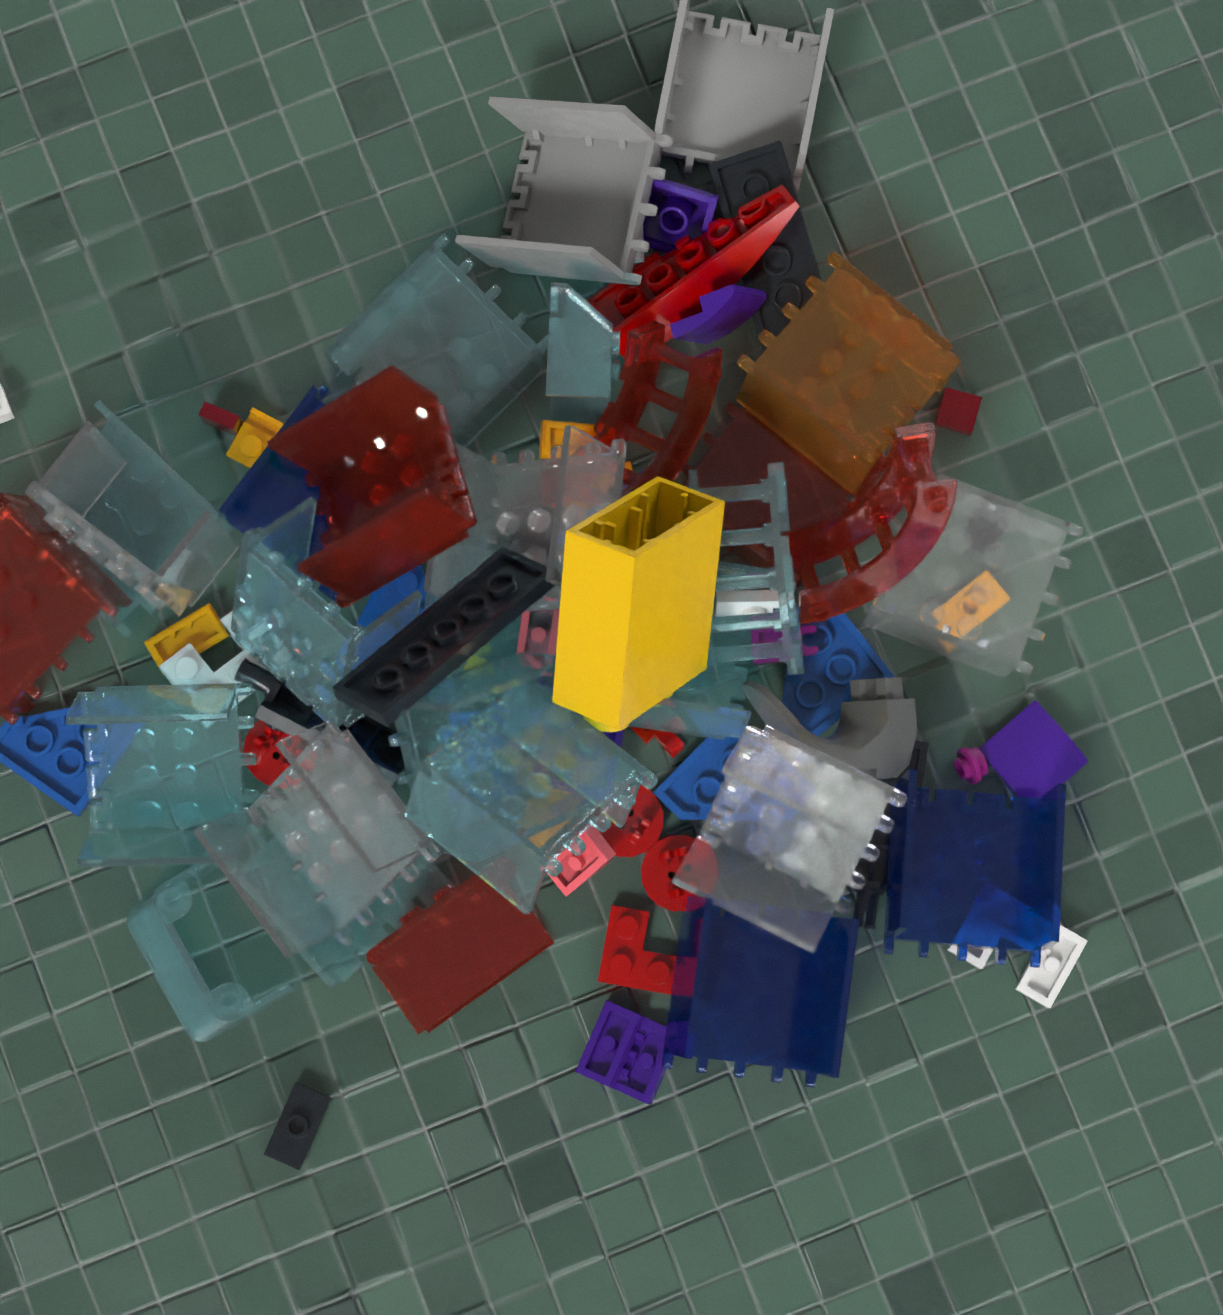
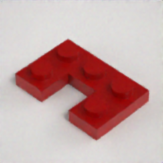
M611 905L598 982L706 1002L713 1001L726 926L687 919L681 957L644 951L643 946L649 912Z

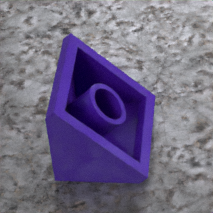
M653 179L648 204H653L658 209L656 216L645 215L643 222L644 241L649 243V248L668 253L677 248L675 244L677 240L687 235L693 240L708 232V224L715 219L719 195L665 179Z

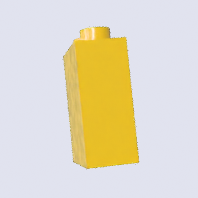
M657 476L566 530L552 703L583 715V722L591 729L601 732H617L627 728L630 722L660 701L670 698L674 691L707 669L725 501Z

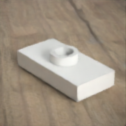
M793 590L716 591L713 609L714 624L746 623L748 625H759L761 623H790L794 605Z

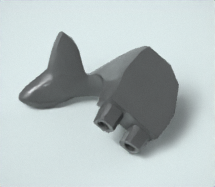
M903 677L850 680L851 701L841 703L839 724L835 732L826 738L807 731L795 715L764 686L749 680L741 684L748 700L765 723L772 748L782 758H788L799 750L809 771L817 781L897 778L910 764L917 736L915 698L904 699Z

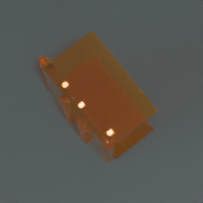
M831 252L826 259L836 270L824 283L815 276L808 278L805 282L806 286L815 294L801 310L791 303H787L782 308L784 315L791 321L777 337L767 330H763L758 336L759 340L768 347L756 362L746 355H741L737 360V364L748 374L737 395L736 401L854 495L874 466L872 463H876L892 444L891 439L886 434L892 438H897L915 416V412L910 407L919 411L936 390L940 393L962 360L950 352L953 347L950 342L836 252Z

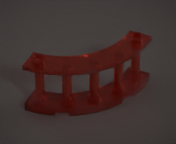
M657 321L649 322L628 331L625 359L619 377L620 380L624 381L618 399L616 403L612 401L608 403L604 413L593 428L596 435L585 448L578 446L560 462L544 470L543 505L555 510L571 500L577 499L598 510H602L657 476L674 482L688 461L705 427L714 401L717 385L722 376L721 361L723 349L716 347L695 357L688 356L665 346L666 325ZM661 361L689 372L683 399L656 388L655 381ZM649 401L678 414L666 440L636 427ZM628 441L637 443L657 453L641 474L613 462ZM604 475L627 485V487L610 498L588 488L599 477Z
M933 422L894 428L890 452L882 467L884 474L875 486L870 485L858 498L848 505L849 511L832 522L827 518L809 527L780 534V563L783 572L799 569L805 590L799 591V621L801 625L825 621L855 609L883 594L906 577L926 557L938 541L953 509L957 481L955 478L937 481L930 463L936 439V430ZM905 507L908 517L898 534L894 537L889 522ZM876 534L882 552L861 567L855 547ZM841 555L847 576L821 586L814 565Z

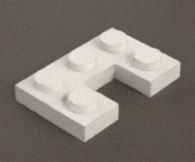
M251 597L220 619L227 632L242 649L238 655L221 668L213 672L190 643L159 666L161 672L206 728L256 691L234 680L235 674L245 658L274 674L277 671L281 672L298 658L295 651Z
M986 882L983 884L947 950L975 967L983 969L1000 937L1006 939L1033 955L1014 989L1044 1007L1051 1008L1088 941Z

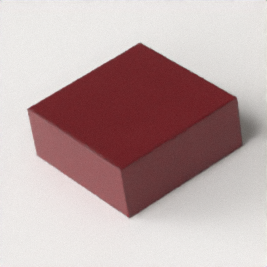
M946 387L934 426L971 436L982 397Z
M205 401L199 412V417L203 423L234 436L238 434L243 425L240 416Z

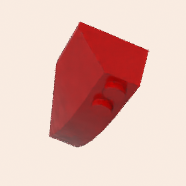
M780 185L739 207L738 216L732 219H722L720 217L708 224V232L693 240L688 235L675 242L677 248L661 257L658 252H655L644 258V262L637 263L633 266L632 273L642 276L640 285L610 283L585 302L610 341L628 365L632 367L637 362L648 358L655 349L673 338L670 324L703 312L699 299L700 296L732 284L735 285L775 241L797 211L799 205L786 188Z

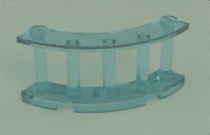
M768 463V479H761L760 484L703 489L700 487L697 470H689V486L685 487L725 502L762 499L763 503H770L771 523H764V527L722 531L720 547L765 543L766 547L773 546L775 567L768 568V572L717 576L715 592L770 587V591H778L779 608H773L771 613L713 617L712 615L707 661L712 681H720L719 662L779 658V661H787L789 675L804 674L803 639L798 607L795 606L793 558L790 555L789 536H783L782 531H790L784 463ZM768 628H774L775 632L782 631L783 638H777V642L718 647L716 633Z

